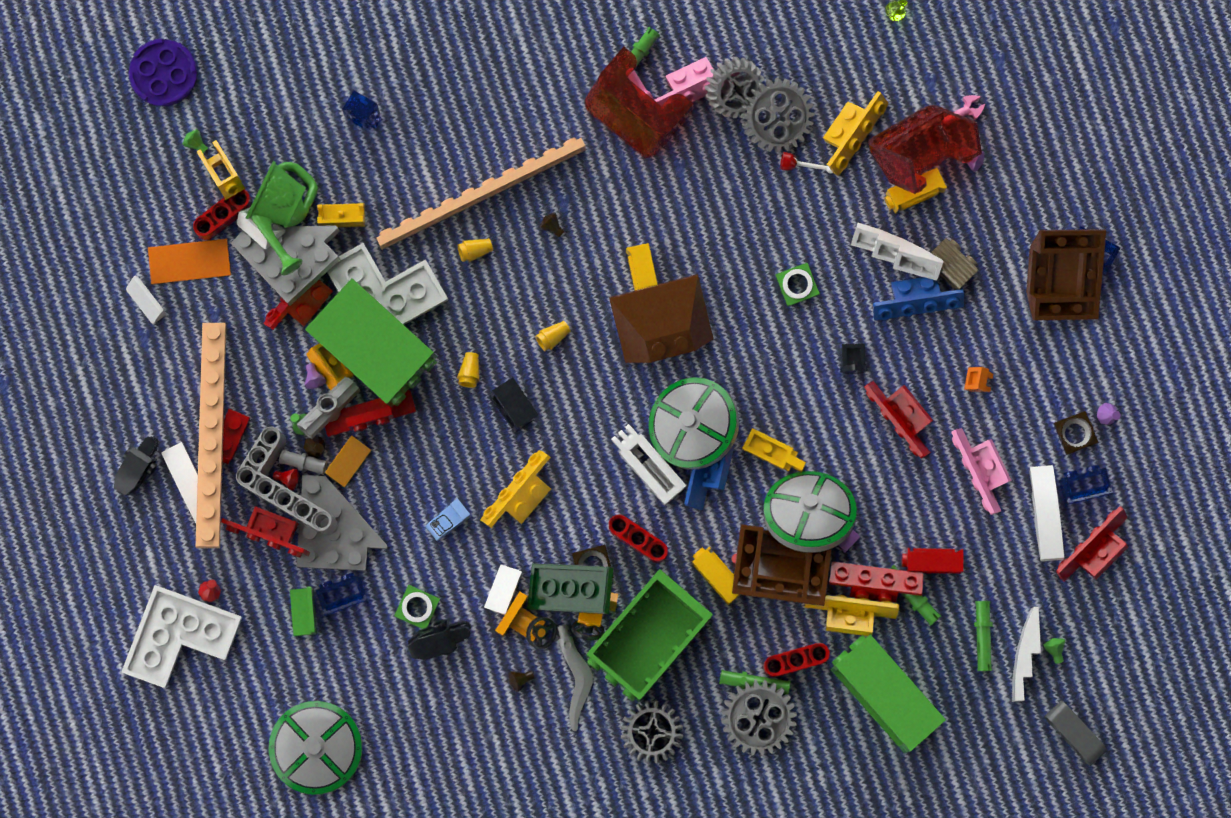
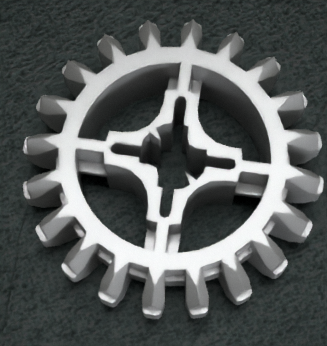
M733 56L732 61L725 58L724 65L717 63V70L710 69L713 76L706 77L710 84L704 87L708 91L705 96L710 100L709 105L718 114L722 113L724 117L731 116L737 118L738 114L742 115L746 112L742 105H749L750 103L746 100V97L752 98L754 96L751 89L759 91L758 84H762L765 79L760 75L761 70L755 66V63L752 61L748 62L746 58L739 59ZM736 72H745L742 75L739 74L735 77L731 76V74ZM733 83H735L736 86H737V87L735 88V89L737 90V92H735L734 89H733V88H734ZM734 98L739 99L738 101L733 103H725L726 101H731Z
M645 701V709H642L641 705L637 704L636 708L639 712L635 713L630 709L628 712L633 716L632 719L628 717L623 718L629 725L621 726V730L628 731V734L621 735V739H629V742L623 746L624 748L633 747L629 752L630 756L637 751L639 753L637 756L638 761L644 755L646 756L645 763L649 764L650 757H654V762L657 764L659 763L658 756L662 755L663 760L666 761L668 760L665 754L667 751L671 755L675 754V751L671 748L672 745L677 748L680 747L681 744L675 742V738L682 739L683 735L676 734V730L683 729V725L675 726V722L679 721L680 717L677 716L672 719L671 715L675 710L671 709L666 713L667 704L664 703L662 708L658 709V701H654V708H650L649 701ZM651 713L650 722L647 726H633L640 716ZM658 714L662 715L669 722L671 731L662 730L658 727ZM652 720H654L655 730L658 729V732L664 733V735H654L651 744H649L650 738L647 737L648 735L639 730L650 729ZM632 733L643 735L646 738V751L635 743ZM670 738L669 743L663 749L653 752L656 739Z

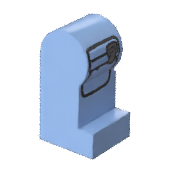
M457 498L425 527L435 540L438 541L469 519L471 515Z

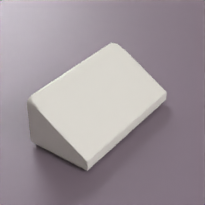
M250 207L238 213L237 225L264 249L269 248L271 245L251 218L245 219ZM272 223V231L278 239L285 233V229L278 224Z
M135 275L126 290L149 321L155 324L166 315V312L140 278Z
M500 565L484 608L505 615L511 604L522 571Z

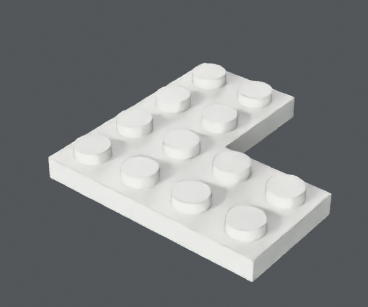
M364 243L338 256L340 260L327 271L338 292L353 278L403 325L448 301L426 259L385 282Z
M155 585L123 666L122 673L166 688L182 645L226 661L242 617Z

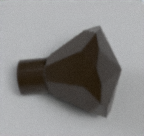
M553 212L544 216L539 228L552 232L559 238L564 233V230L559 226L557 214Z
M315 436L313 439H305L303 449L308 456L318 457L324 453L326 444L322 437Z
M531 670L525 673L510 671L508 673L509 684L517 693L521 691L528 681L534 679L533 672Z

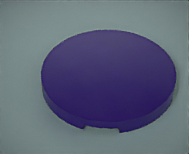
M163 38L155 39L143 44L134 53L128 72L129 81L135 93L143 101L154 106H171L184 100L193 90L197 80V66L190 51L181 43Z

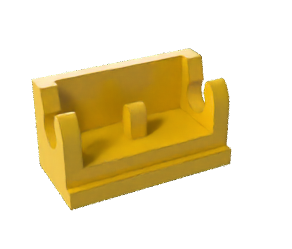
M364 203L317 205V222L319 226L365 227Z

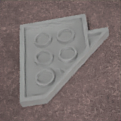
M337 226L283 227L285 233L278 238L279 242L287 254L293 258L303 260L302 265L296 271L285 276L281 274L283 266L280 257L271 246L264 249L244 231L231 244L290 306L340 260L337 254L327 245L340 232Z
M302 475L301 497L331 514L337 521V529L331 535H323L299 521L298 547L306 549L310 554L309 557L303 554L301 558L297 557L296 567L366 571L368 548L387 549V544L326 476ZM304 508L301 512V516L304 517L308 515L310 508ZM323 519L320 523V527H326L329 523V519Z

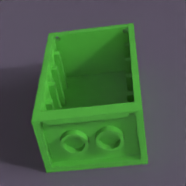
M353 278L305 329L391 408L393 405H400L406 398L404 393L409 388L414 389L422 380L420 376L424 371H431L437 364L435 359L438 356Z
M659 569L586 654L589 659L587 663L597 672L600 669L607 674L605 679L614 687L619 684L624 689L623 694L630 701L634 702L636 699L640 702L709 622L713 614Z
M871 634L866 638L864 635L860 636L849 646L852 651L847 653L845 650L832 661L834 666L830 670L903 753L912 751L946 720Z

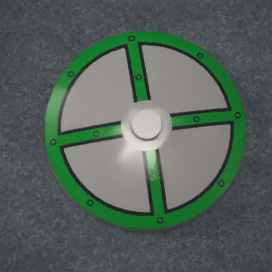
M686 378L671 384L658 396L649 417V435L654 448L666 461L683 469H702L721 460L733 446L739 430V414L733 398L719 384L705 378Z
M802 471L783 477L770 488L764 501V521L767 529L778 542L797 551L821 552L834 548L851 534L856 522L857 507L851 491L837 478L821 472Z
M323 701L304 702L287 710L276 722L269 739V757L275 773L287 786L305 794L321 795L339 789L353 777L362 757V738L355 721L340 707Z

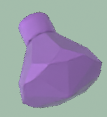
M962 149L959 158L965 160L971 170L976 172L983 164L985 153L984 151L968 152Z
M314 363L306 365V389H316L326 383V379L316 370Z
M1104 403L1097 411V418L1101 424L1110 425L1121 417L1120 412L1117 411L1113 404Z

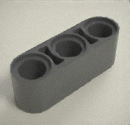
M1060 701L1044 716L1047 722L1089 766L1095 763L1107 751L1105 745L1063 701Z

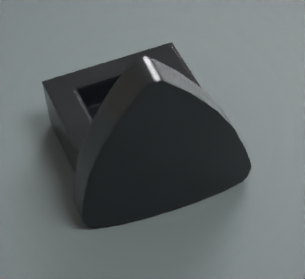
M865 343L842 344V367H840V373L862 374L868 372V367L865 363Z

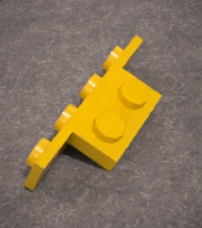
M877 91L866 109L847 102L823 136L825 142L838 148L827 163L835 175L839 176L846 169L850 159L860 149L866 136L873 130L875 123L886 111L889 103L881 92Z
M541 450L532 454L526 466L514 475L510 485L499 493L498 499L493 505L486 508L480 520L492 528L506 511L522 524L551 490L549 486L536 476L551 457Z
M826 595L824 606L805 604V608L827 610L826 631L864 636L871 634L872 636L874 616L896 619L899 604H893L890 601H870L867 598H847L844 595Z

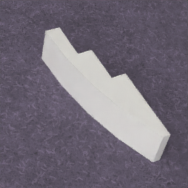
M857 223L851 242L852 246L873 251L872 257L894 263L893 269L937 281L943 265L942 259L905 239L883 230Z
M181 442L161 452L196 523L198 473Z
M1053 465L1030 467L1032 501L1035 513L1034 523L1040 560H1064L1060 512Z
M1039 607L1031 608L1021 632L1012 677V702L1024 701L1023 678L1033 677L1032 655L1041 653Z

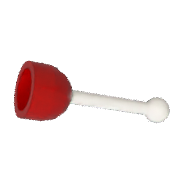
M782 153L780 170L790 171L795 169L796 166H803L833 173L828 166L797 161L794 154Z

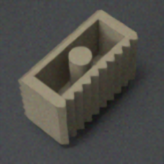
M945 238L931 254L943 260L939 275L952 288L958 290L978 272L979 269L976 268L978 264L971 256L965 257L960 252L961 247L957 242L952 239L949 241Z

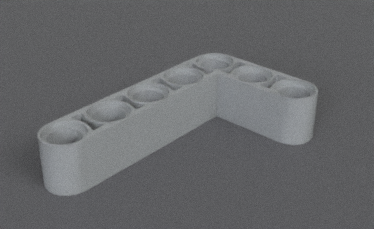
M275 427L265 428L236 473L237 482L246 490L323 535L333 534L337 529V521L331 514L267 477L286 445V437ZM273 435H277V440L269 444L270 438ZM265 454V460L262 463H257L258 457ZM253 474V479L249 483H245L247 475ZM272 485L271 491L268 494H264V488ZM291 496L290 502L287 505H283V499ZM306 507H309L310 511L308 515L302 517V510ZM325 518H328V525L324 528H321V521Z

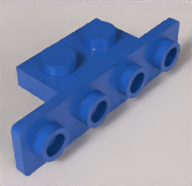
M925 277L891 282L894 300L873 303V318L875 321L887 320L896 317L964 307L963 289L940 292L938 280Z
M734 445L715 464L706 468L692 470L684 503L685 506L696 510H703L707 489L725 490Z

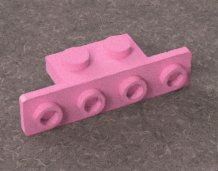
M706 57L665 76L672 91L654 100L660 117L705 97L708 91L705 90L704 86L710 84L706 77L713 76L710 70L713 67ZM736 72V73L731 74V76H732V77H735V76L739 75L740 73H739V72Z
M962 428L952 431L953 444L957 449H960L963 456V465L967 470H970L973 477V486L980 492L983 498V507L991 515L1001 512L992 490L1012 480L992 439L971 448Z

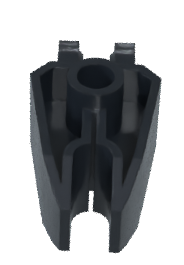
M147 436L139 447H129L122 457L124 461L115 475V490L125 496L130 495L142 485L147 476L152 475L157 467V464H155L157 458L154 457L160 442L157 437Z
M449 619L438 620L432 625L417 631L408 640L407 645L412 658L427 660L453 653L457 649L459 642L469 638L471 624L465 620L451 624Z

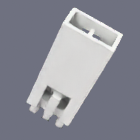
M628 424L625 428L630 433L629 436L621 430L618 434L623 441L620 442L615 436L611 440L620 449V456L665 506L685 489L687 485L642 434L638 435ZM639 446L649 456V459L643 464L638 460L643 456L637 449Z

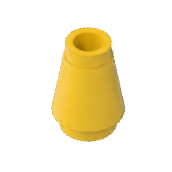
M489 238L465 240L458 244V252L462 262L468 261L469 263L493 251Z
M562 321L540 330L535 338L544 351L552 350L571 330L567 323Z
M473 352L465 353L457 376L460 386L474 388L480 381L478 354Z

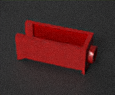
M907 548L906 553H902L901 565L906 567V571L961 574L963 572V549L955 552V549L913 548L910 551V548Z

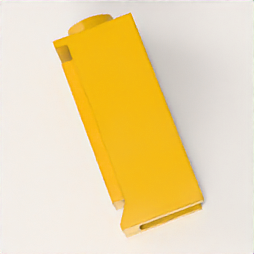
M217 140L212 143L217 149L218 154L207 160L201 149L197 153L226 200L245 189ZM224 163L231 176L221 182L213 168Z
M934 168L887 189L884 199L889 210L893 209L894 213L897 214L899 209L902 211L938 195L939 192L944 193L947 187L938 168Z
M649 243L627 247L626 254L628 255L634 290L657 285Z
M710 546L706 550L702 547L692 556L695 559L692 561V565L726 604L729 605L739 596L738 594H732L734 574L714 551L712 553L709 552L711 550Z

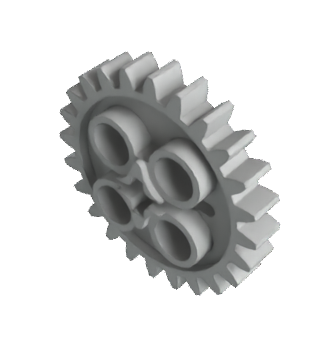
M775 78L774 84L771 80L767 79L766 86L759 83V91L751 89L754 96L752 98L746 97V100L750 102L749 105H742V108L747 110V113L741 115L742 118L747 119L742 126L749 128L745 134L747 136L753 135L751 142H758V147L764 148L766 145V150L769 152L772 151L773 147L778 153H780L781 147L789 151V144L797 147V139L804 141L803 132L810 134V131L806 128L807 125L814 124L808 120L809 117L815 116L814 113L808 110L814 105L806 103L810 96L807 94L803 95L805 89L802 87L797 89V83L792 82L790 85V80L784 79L782 83L781 79ZM781 94V102L775 105V96ZM796 109V110H797V116H796V118L793 119V120H790V118H789L790 112H791L792 110ZM765 110L766 118L763 121H759V113ZM777 111L780 115L779 119H777V116L775 115ZM777 126H781L782 131L780 135L775 137L774 129Z
M754 679L753 686H750L746 681L745 689L736 686L738 693L730 692L732 701L725 700L724 703L728 706V709L721 710L724 715H727V717L721 719V722L728 724L723 728V731L731 732L727 739L729 741L736 739L733 744L735 748L742 744V752L750 748L751 755L755 754L756 749L760 751L761 756L764 755V749H768L772 754V747L774 745L781 749V740L786 743L789 742L785 735L794 734L789 727L796 726V722L791 720V718L796 717L797 713L790 711L795 705L794 703H787L791 698L790 695L782 696L784 688L781 687L776 691V683L774 682L770 687H767L766 680L762 682V685H759L757 680ZM751 697H757L760 700L756 707H749L747 705ZM765 699H769V702L762 711L764 719L758 720L753 735L749 736V732L756 723L754 715H760ZM779 707V715L776 717L769 716L770 708ZM741 718H747L750 721L746 728L737 726ZM762 728H769L771 730L769 736L765 738L758 736V733Z

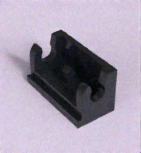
M514 378L493 389L489 395L514 433L538 417V413Z

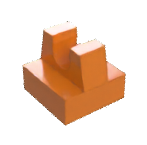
M968 367L964 390L970 392H990L991 387L986 386L987 379H993L994 374L989 372L988 368Z

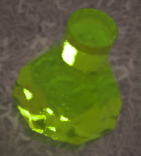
M907 0L888 2L885 7L887 16L894 21L902 20L906 14L905 6L907 5Z

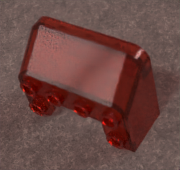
M623 47L600 73L587 94L585 109L640 156L652 158L692 114L694 103L682 94H674L662 106L659 105L628 79V76L636 68L637 60L632 52Z
M936 105L923 107L868 141L870 153L888 181L913 194L921 192L927 186L926 178L921 175L947 158L951 157L962 163H968L982 154L977 122Z

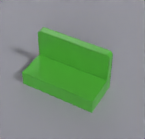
M309 586L303 589L290 590L293 636L316 635L317 623L314 588Z

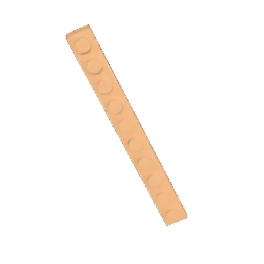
M571 138L563 143V147L557 150L551 148L543 153L544 156L536 160L535 158L523 162V166L516 170L515 168H510L504 171L502 177L497 179L489 178L482 182L481 187L475 190L472 187L461 193L462 196L453 199L452 197L446 199L441 203L442 206L434 210L432 207L422 211L420 213L421 216L416 219H405L400 223L401 226L393 230L392 228H387L379 233L380 236L377 237L381 249L383 250L585 151L586 146L582 138L577 140L576 138Z
M202 323L196 548H220L226 323Z

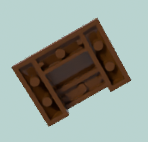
M1105 229L1039 230L1029 250L1026 287L1030 311L1034 321L1099 319L1106 240Z
M698 274L609 297L625 363H651L696 351L714 340Z
M741 524L732 594L824 606L831 549L821 552L797 551L778 542L769 530H764V527Z

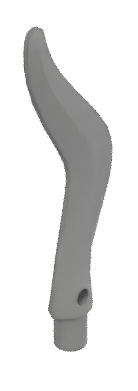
M562 625L558 627L560 635L558 642L575 678V687L569 710V721L571 729L577 731L580 712L592 687L593 674L588 664L577 651L573 637L569 636L567 625Z

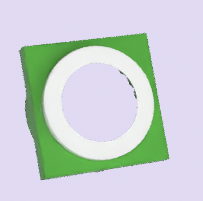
M808 263L775 274L787 307L820 295ZM794 274H802L808 281L807 289L801 294L792 293L788 288V279Z
M408 585L394 617L421 629L426 628L434 615L440 598ZM421 597L426 601L427 611L422 617L415 618L407 612V603L411 598Z

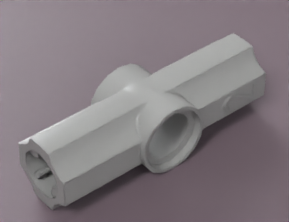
M344 377L329 393L323 394L317 399V405L297 424L298 428L308 438L313 439L329 422L339 418L341 410L360 392L359 387L349 377ZM327 406H333L329 410H324Z

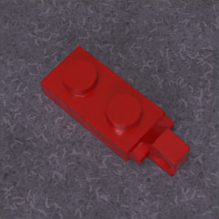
M228 409L224 418L222 466L224 463L229 464L233 460L251 419L231 409Z

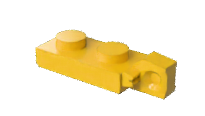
M752 428L742 450L782 470L789 471L792 467L802 472L806 465L805 461L796 457L798 452L794 451V448Z

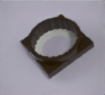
M1086 411L1053 423L1066 455L1099 443ZM1070 424H1080L1085 429V438L1082 442L1073 444L1066 439L1065 430Z
M605 544L572 553L575 565L583 566V562L587 557L597 556L602 560L604 567H611Z

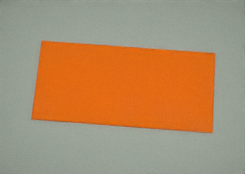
M227 239L148 247L151 284L231 275Z

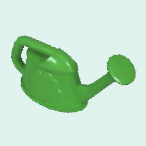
M273 160L245 219L251 218L280 257L283 266L281 274L285 276L296 271L302 265L303 260L293 258L287 254L272 231V223L282 225L285 228L301 223L309 212L317 195L318 187L314 178L300 165L293 162H283L277 165ZM285 171L296 173L308 185L309 190L304 201H302V195L306 187L298 183Z

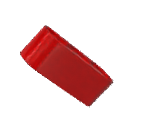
M243 189L226 200L222 198L200 215L193 223L196 235L202 240H210L237 220L238 213L252 205L249 193ZM245 196L247 200L243 205L235 204L237 197ZM220 210H228L226 218H217ZM202 224H210V230L208 232H199V228Z
M615 515L610 519L609 531L614 537L654 563H660L666 559L668 548L663 541L623 515ZM617 520L623 521L626 525L625 529L621 532L615 531L612 527L613 523ZM635 533H640L644 536L645 541L642 544L636 545L632 542L631 538ZM654 546L663 548L664 554L661 557L656 558L652 556L651 549Z
M815 643L768 657L763 664V670L767 676L773 678L815 667L828 660L830 651L823 643ZM813 649H823L825 652L824 659L816 660L812 655ZM791 655H800L803 660L802 665L798 667L793 666L790 662ZM771 660L779 662L780 671L777 673L770 672L768 662Z

